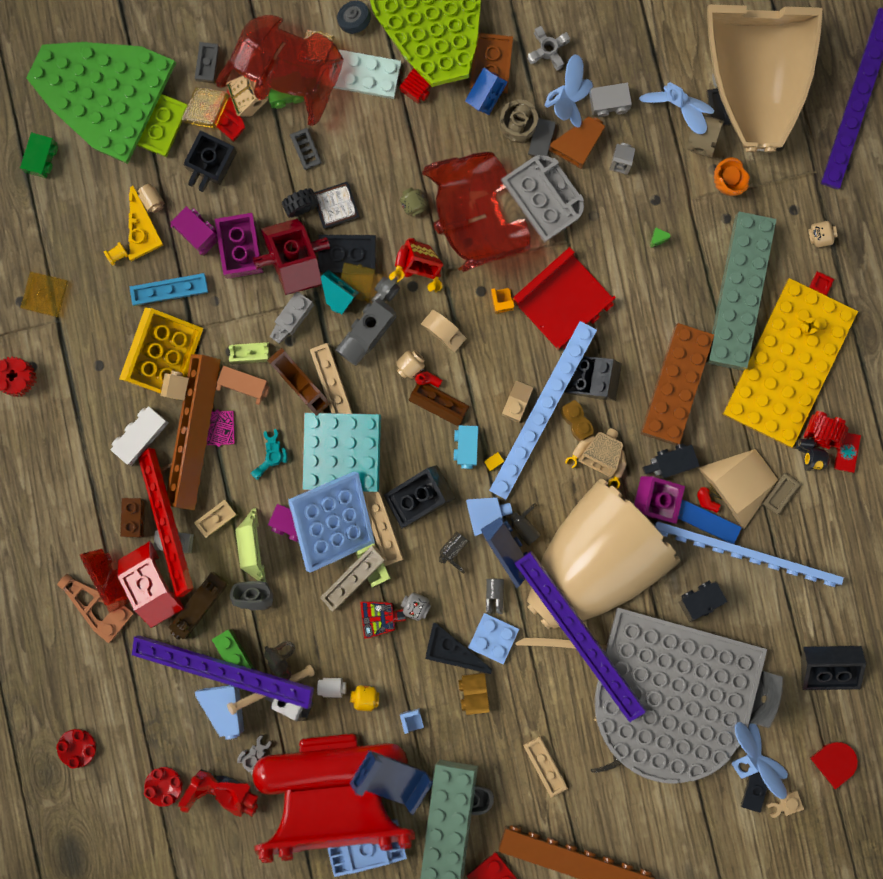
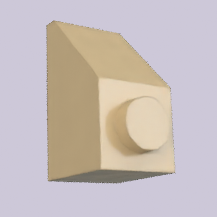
M515 381L501 416L519 423L534 387Z

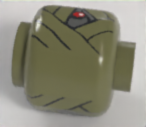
M411 187L402 192L404 196L400 198V203L407 215L412 214L414 217L426 210L425 207L428 202L420 189L414 190Z

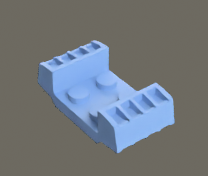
M391 819L397 826H399L397 819ZM399 842L392 843V850L380 851L379 844L327 848L334 877L407 859L405 849H400Z

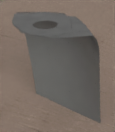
M762 671L749 723L767 728L771 726L780 704L783 677ZM763 696H766L765 703L761 700Z

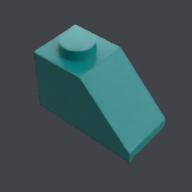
M328 270L321 276L326 304L330 306L332 311L342 315L350 307L359 292Z

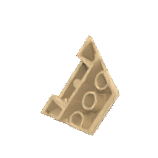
M756 449L698 467L706 480L713 485L730 508L732 515L743 529L748 525L778 481Z

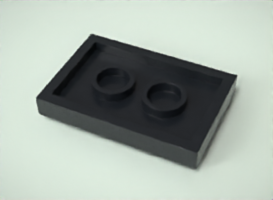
M319 235V239L327 237L330 249L318 252L320 274H324L328 270L334 274H375L376 235Z

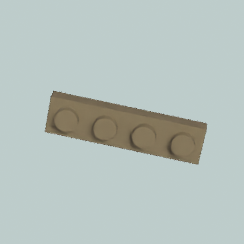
M372 545L320 599L332 612L336 611L387 560L386 557L375 545Z

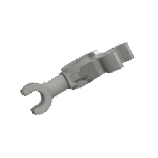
M263 735L257 738V746L253 745L248 755H245L248 751L246 749L240 753L237 759V763H242L243 767L251 775L253 774L255 764L265 754L264 749H268L272 744L269 741L267 745H262Z

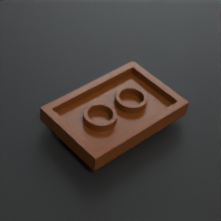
M478 33V42L472 64L470 90L483 68L494 72L509 82L513 36ZM507 83V85L505 86V88H504V90H503L502 93H506V94H507V92H508V83Z

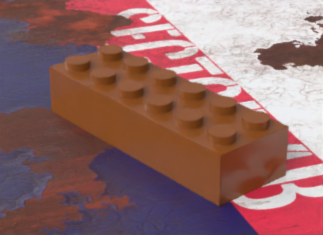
M680 323L675 325L640 432L641 435L675 446L680 444L714 334Z

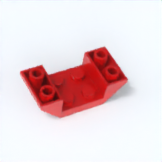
M149 541L118 560V578L134 611L153 628L184 610V607L179 597H176L175 592L169 591L155 563V560L159 559L152 542Z

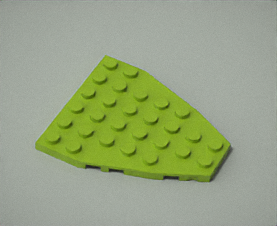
M370 0L373 14L398 50L431 87L469 78L478 42L481 0Z

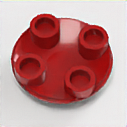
M72 729L60 737L56 749L60 760L65 765L74 769L84 767L92 761L96 753V743L92 735L87 731Z
M168 767L154 769L145 780L144 796L156 806L166 807L172 805L179 799L183 789L179 774Z

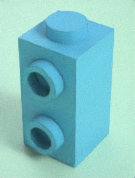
M459 425V430H455L454 441L458 442V449H454V461H457V465H461V469H473V466L477 465L478 426Z

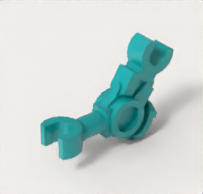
M274 429L273 437H268L267 431L263 433L264 438L268 441L265 443L267 454L265 461L251 472V475L256 480L270 466H276L281 462L287 463L288 455L285 448H282L283 453H281L279 449L280 441L276 442L278 438V431Z

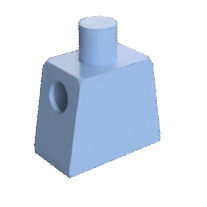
M497 498L466 500L474 536L482 534L480 529L499 517L502 519V516L513 514L511 504L499 505Z

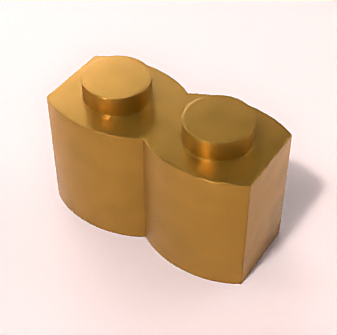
M576 400L561 408L562 417L570 425L571 432L576 440L580 442L594 433L592 424L584 417L583 409Z
M485 673L462 675V680H458L459 691L464 692V699H461L462 711H466V715L490 712Z

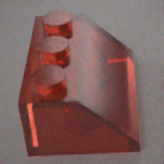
M98 549L79 555L109 613L130 603L119 581L118 569L113 570L111 566L113 560L109 552L104 553L103 549Z

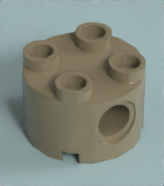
M517 99L504 106L501 111L499 124L501 133L507 139L523 143L533 136L538 122V114L533 104L527 100Z
M703 115L707 124V131L704 134H697L692 131L687 150L712 158L724 121Z

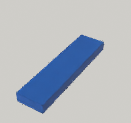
M682 499L678 515L679 520L731 544L735 543L742 527Z

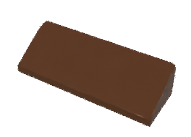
M416 384L409 398L410 402L458 427L470 407L428 384Z

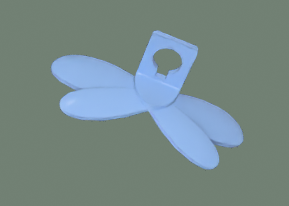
M573 55L568 61L565 73V86L563 85L550 92L545 103L547 108L554 105L555 114L563 121L570 119L575 127H580L582 123L581 115L575 102L587 96L593 87L589 79L582 81L583 61L578 55ZM555 94H558V95L551 101L552 97H553Z
M671 82L664 86L665 92L647 93L639 98L640 101L648 103L669 101L680 107L686 123L697 134H704L707 131V124L702 112L714 113V109L696 98L689 97L683 92L682 88Z
M738 722L735 726L736 738L748 755L733 761L732 766L742 779L759 771L769 790L780 799L786 798L787 790L781 779L788 777L787 771L778 762L761 755V736L757 725L750 723L747 728L742 722ZM739 764H749L748 772L742 771Z

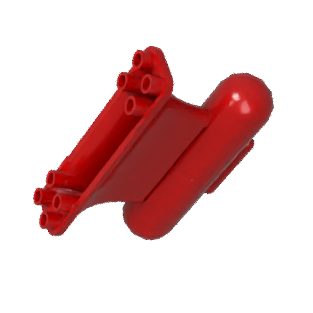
M355 734L303 738L299 742L300 752L265 756L255 764L252 779L257 790L268 795L284 793V810L276 833L268 841L254 847V851L259 855V860H262V863L274 862L273 855L279 854L281 861L293 860V853L343 846L379 844L380 851L392 850V843L399 842L400 849L412 848L411 840L415 839L414 830L401 828L390 819L383 806L381 796L365 791L363 796L357 795L350 785L352 778L369 750L408 764L405 751L397 744L385 743L358 746Z

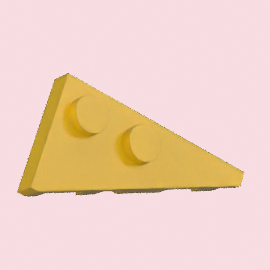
M134 186L130 187L129 192L130 234L128 258L131 262L163 246Z

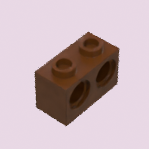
M122 498L120 537L144 538L145 499Z

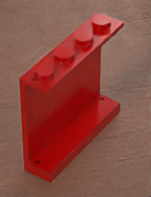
M570 247L513 297V302L557 350L561 348L565 350L580 321L585 324L590 322L594 324L601 317L599 314L603 310L607 312L615 305L613 301L616 298L615 295L612 297L574 256L575 252Z

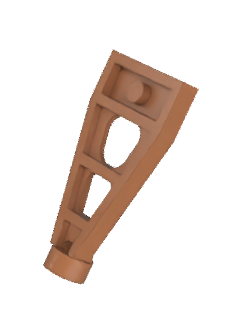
M68 573L57 584L66 592L93 631L108 643H111L135 614L121 601L73 579ZM82 590L93 596V600L88 606H84L77 597ZM97 602H102L111 609L102 621L97 620L92 613V607Z

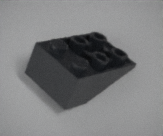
M583 356L564 393L616 401L622 363L614 359Z

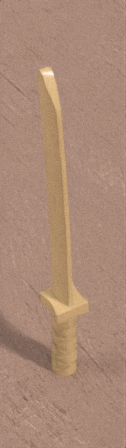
M523 638L515 643V645L575 648L570 640ZM599 644L605 652L607 645Z

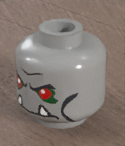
M413 592L409 597H404L401 607H404L403 613L405 616L419 621L422 618H426L431 605L428 604V598Z

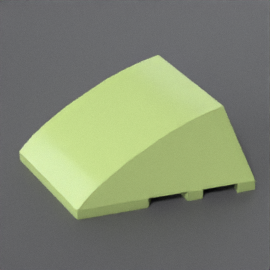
M253 508L243 522L235 529L240 568L257 581L266 582L264 565L261 564L257 527H259L257 508Z

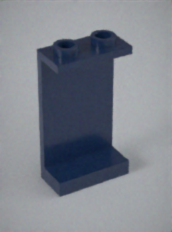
M370 750L350 782L357 795L363 796L365 791L404 804L410 814L413 815L433 784V780L426 771Z

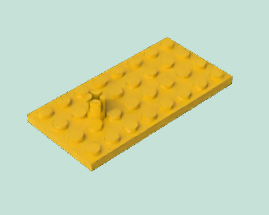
M789 278L749 358L748 368L743 371L722 415L793 448L858 311Z

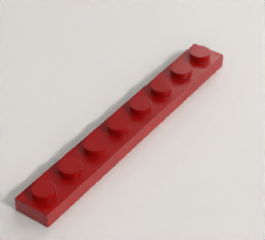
M148 448L138 457L174 591L176 597H183L194 588L155 449Z

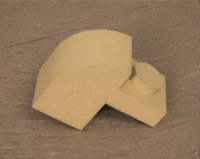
M432 310L421 323L431 335L438 338L454 353L466 340V337L452 322L435 310Z

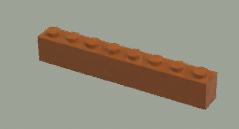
M191 354L187 375L189 379L185 399L182 403L167 489L171 507L195 510L221 359Z
M510 825V827L505 826L498 847V851L503 854L578 879H655L652 876V872L641 869L638 871L633 869V866L624 862H622V865L614 863L615 860L610 857L603 856V859L596 857V853L589 850L584 852L578 851L577 847L571 844H566V846L560 845L558 840L550 837L547 840L542 839L540 834L529 831V833L522 832L520 827Z

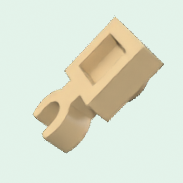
M797 790L788 792L787 797L784 799L778 798V803L769 802L766 804L768 808L773 806L776 808V811L770 814L772 818L778 817L782 811L785 816L804 810Z

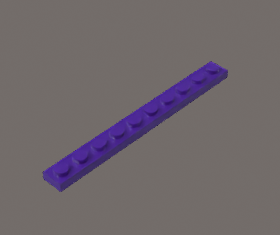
M879 7L820 183L837 190L840 189L883 59V8Z
M530 551L515 562L517 568L629 723L646 713L645 707L533 552Z
M137 635L134 637L133 656L307 709L311 707L313 687Z

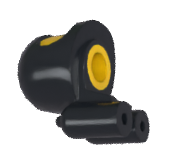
M799 438L795 442L794 448L805 453V471H811L812 469L822 471L826 469L830 462L829 454L823 449L814 448L817 444L814 440Z

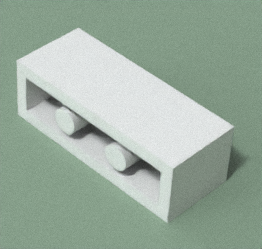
M149 406L143 408L137 415L138 419L134 423L131 422L127 425L124 435L117 437L112 443L113 447L110 450L129 466L133 465L169 423Z

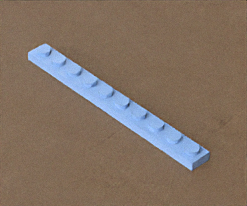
M581 321L579 322L489 490L505 500L507 499L597 331L593 327Z
M658 521L654 522L653 525L664 537H668V534L676 536L675 540L686 543L687 540H690L697 547L705 548L706 545L713 547L712 551L717 553L730 552L731 557L742 559V557L750 558L749 562L760 565L763 562L768 564V568L778 571L779 568H783L790 575L798 576V573L806 575L805 579L816 582L817 579L824 581V585L830 587L842 585L844 579L841 576Z

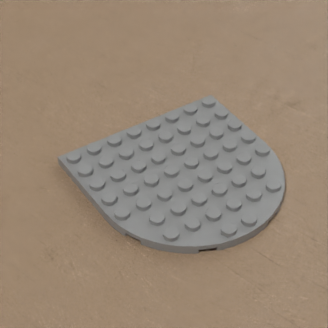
M617 608L605 653L645 707L646 713L629 723L598 680L595 691V715L605 744L625 767L653 781L675 784L695 781L712 774L728 762L740 746L735 734L736 724L742 722L748 728L767 649Z

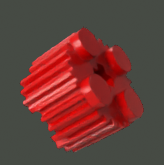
M13 356L0 360V391L13 397H22L26 394L25 392H29V389L32 390L31 386H34V383L37 382L35 381L37 379L35 377L36 373L31 368L32 365L21 358ZM14 374H17L18 376L15 377V378H14V381H13V379H12L13 375H14Z
M816 411V414L811 416L803 437L805 439L812 438L819 447L825 449L835 447L836 450L840 451L849 429L845 425V420L838 417L831 419L827 417L826 413Z

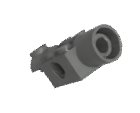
M384 276L374 289L377 293L371 300L373 304L369 303L365 307L362 318H357L351 326L352 331L348 332L335 349L342 357L355 366L374 348L397 317L394 309L385 303L386 300L390 302L400 289L397 278L390 280V278ZM369 322L376 323L372 328L367 327Z

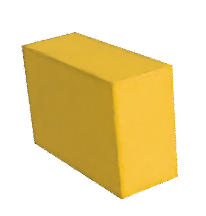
M498 452L484 461L489 471H492L504 462Z

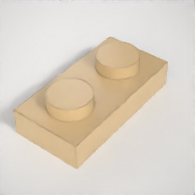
M223 500L195 521L194 524L203 536L207 538L237 516L229 503Z

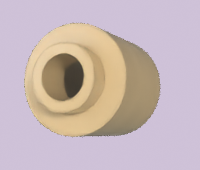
M151 184L142 186L138 193L146 210L153 213L162 210L164 201L157 189Z

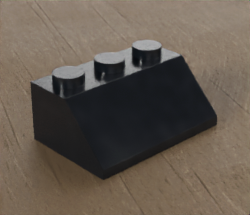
M862 646L803 647L801 656L802 690L861 689L866 668Z

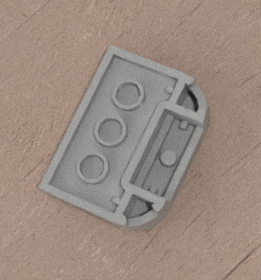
M537 155L501 179V182L545 243L580 218L584 209V199L576 191L555 158Z

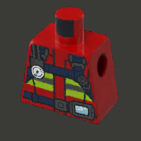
M360 602L364 639L394 631L395 622L406 621L403 609L393 611L392 603Z

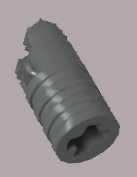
M486 579V613L491 614L493 599H496V611L498 614H503L504 579Z

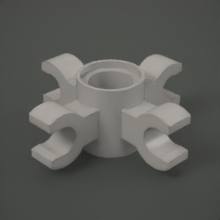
M541 26L534 29V35L540 42L541 47L528 54L527 59L532 65L539 59L544 58L551 60L556 71L563 68L564 62L557 54V49L570 42L571 38L568 33L565 32L557 39L547 37ZM550 45L554 50L548 52L544 47Z

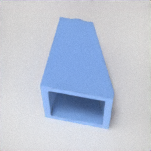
M227 685L195 691L197 700L220 737L225 736V739H234L240 736V733L244 731L242 708L232 715L227 707V704L241 700L240 688Z

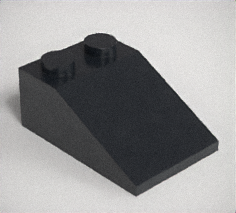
M437 465L426 468L383 495L401 529L456 499Z

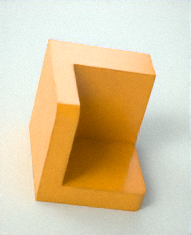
M509 288L491 289L495 314L514 310V303Z

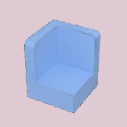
M419 708L400 713L405 734L424 728Z

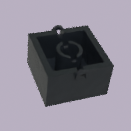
M709 580L698 587L699 591L694 593L692 589L681 596L682 600L678 603L689 623L703 615H709L714 609L728 602L716 581L711 583Z

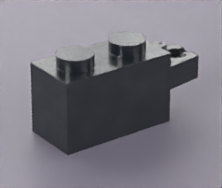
M686 443L675 446L676 450L671 452L668 449L657 452L658 456L650 460L651 464L642 467L644 475L654 472L655 476L659 475L660 479H664L699 467L692 444L687 446Z

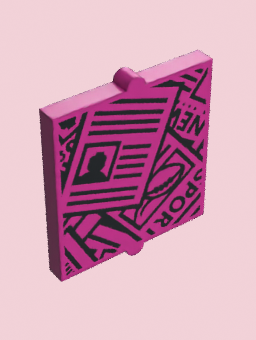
M216 410V412H212L207 446L217 445L220 447L221 445L235 444L234 411Z

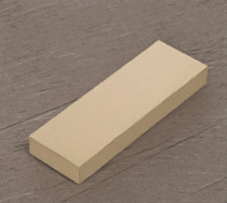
M539 736L524 744L523 746L550 797L552 798L568 789L541 737Z

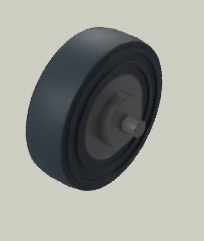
M358 0L344 4L337 14L340 28L349 34L363 31L371 20L369 8L365 3Z

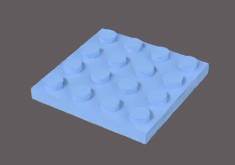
M351 472L288 499L306 571L311 573L375 543L358 472Z

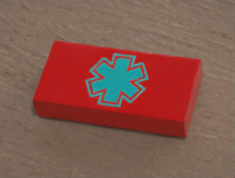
M847 433L840 451L837 450L834 470L849 473L855 472L861 435Z

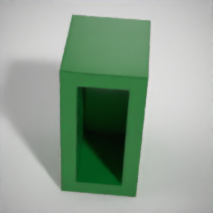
M31 132L20 169L25 173L47 178V175L52 170V158L56 156L58 151L57 142L53 138Z

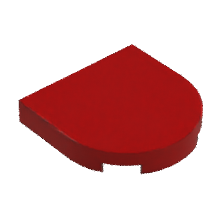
M830 742L810 757V760L835 790L853 776L857 769L856 753L850 746L842 742Z

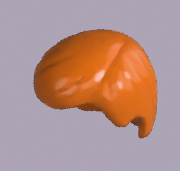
M729 157L722 160L716 166L714 183L722 194L738 196L743 194L749 187L750 175L744 169L739 159Z

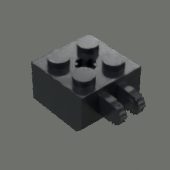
M200 130L184 161L185 168L193 172L188 185L194 186L199 176L203 177L199 185V191L204 192L209 181L221 185L237 154L235 147ZM212 156L214 157V158H213L212 160H210V161L207 160L208 157H209V158H211Z

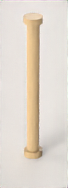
M308 665L304 670L285 679L297 682L307 676L312 677L315 673L312 666ZM254 693L235 703L227 704V707L233 715L237 713V710L266 696Z

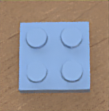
M484 613L468 648L504 664L519 629Z

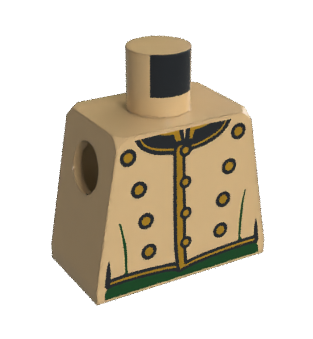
M246 74L226 83L238 116H252L268 100L266 88L270 86V81L265 76Z

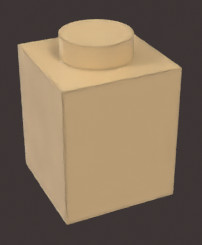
M172 371L171 374L165 373L160 396L184 400L189 378L182 377L183 373Z

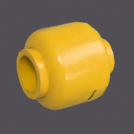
M358 685L355 691H351L350 703H353L356 710L372 712L374 708L378 707L379 692L376 691L375 687Z

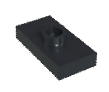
M759 771L748 777L741 807L761 813L767 785Z

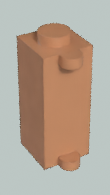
M223 366L216 390L221 391V388L224 387L256 398V404L260 405L263 397L268 396L270 387L266 380Z

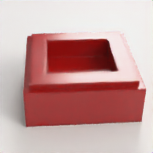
M817 271L809 288L827 296L834 279Z

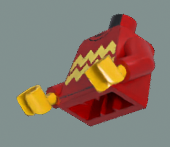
M409 238L400 247L395 262L396 270L389 275V278L393 280L397 276L398 283L405 276L402 271L404 269L406 272L433 279L427 285L429 292L433 290L437 292L443 287L439 280L443 263L431 246L418 242L414 238Z

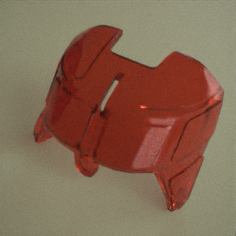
M262 15L250 20L243 28L230 56V60L219 74L215 82L216 86L225 88L227 86V79L234 68L242 76L256 82L254 95L259 100H264L268 97L270 88L290 95L303 96L308 113V125L314 126L321 119L329 101V95L336 85L344 59L336 45L320 33H314L309 38L304 39L278 28L283 22V19L278 16ZM283 43H286V44L284 45V47L281 49V51L279 52V54H278L276 60H274V56H275L276 52L278 51V49L280 48V46H281Z
M493 152L473 153L462 158L455 157L433 162L424 167L422 174L438 185L436 209L439 220L434 222V228L438 234L445 235L452 249L461 258L466 260L464 265L458 268L459 271L464 273L495 260L520 255L530 249L531 237L526 220L519 219L507 223L496 196L499 192L506 189L501 179L508 174ZM484 214L486 215L485 218L479 219L474 222H469L470 219L479 217Z

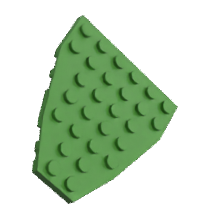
M91 42L44 44L41 46L26 79L50 109L94 150L128 164L176 62L142 46Z

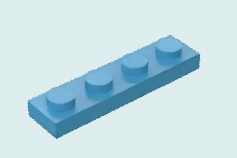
M205 273L129 287L133 306L209 293Z

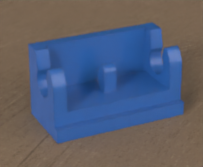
M483 68L465 102L478 111L489 115L508 81L494 72Z

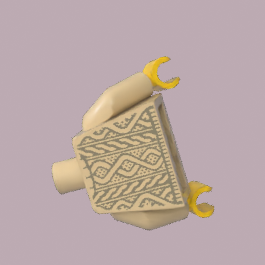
M608 429L606 434L598 432L596 436L590 435L581 440L572 452L573 456L568 457L565 464H567L569 459H573L575 464L572 468L577 465V459L580 458L579 462L609 477L614 475L613 478L608 480V486H611L612 481H617L615 488L618 489L620 487L619 478H622L627 462L625 452L622 450L623 444L616 440L618 432L614 429Z

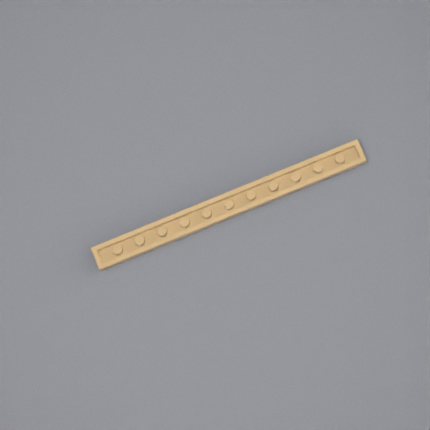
M329 343L310 349L326 398L331 403L329 404L331 413L353 414ZM380 489L379 492L363 491L373 534L379 551L387 559L384 565L387 566L404 560Z

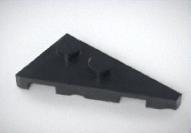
M433 622L425 659L491 674L492 669L441 626Z

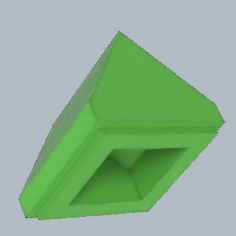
M656 227L653 231L650 247L653 248L667 242L670 234Z

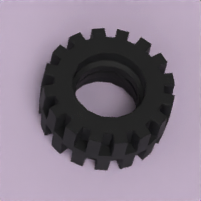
M311 188L294 192L282 201V206L289 218L308 213L319 204Z

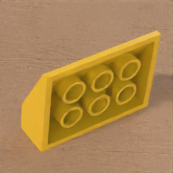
M145 308L119 379L161 394L165 373L171 374L172 371L183 373L182 377L187 376L191 354H195L203 328L153 308Z

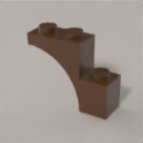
M283 348L279 349L267 360L316 416L331 404Z

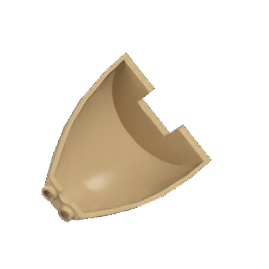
M744 5L707 6L708 40L715 81L731 124L746 148V152H757V149H764V152L767 153L776 152V148L783 147L794 127L807 98L814 76L821 34L822 8L784 7L780 11L747 10V6Z
M599 479L577 503L558 528L541 560L543 568L582 621L604 614L628 602L660 580L681 562L678 556H674L676 552L667 542H662L663 536L629 500L625 499L623 501L621 499L623 495L613 486L608 487V483L604 479ZM531 587L527 602L530 604L528 609L534 615L538 613L543 618L541 622L548 630L551 627L552 629L560 628Z

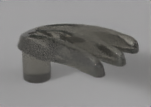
M613 755L614 762L591 769V772L607 771L622 763Z

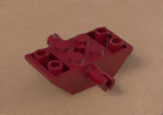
M298 219L261 228V233L269 253L253 257L256 269L273 265L285 296L322 285L315 252L330 249L327 237L311 242L304 225Z

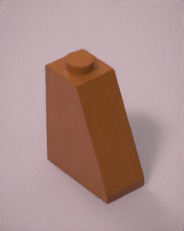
M587 117L582 121L580 127L574 126L553 141L549 151L582 169L603 133L605 125L596 117Z

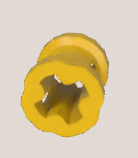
M118 242L117 246L109 251H103L112 266L123 257H128V253L121 242Z

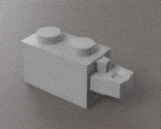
M296 292L274 321L276 325L270 337L280 344L289 334L293 336L313 308V302L301 293Z

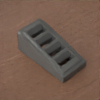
M308 128L289 135L304 170L322 163ZM306 135V139L299 142L296 141V138ZM309 142L310 144L302 149L299 148V145ZM312 149L313 151L305 156L302 155V152ZM315 156L316 158L311 162H305V159Z

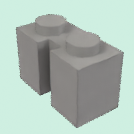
M628 83L590 89L589 98L593 116L605 117L612 111H615L616 114H623L631 108L632 103Z

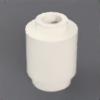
M323 678V680H318V695L329 698H342V695L346 694V682H343L342 678Z

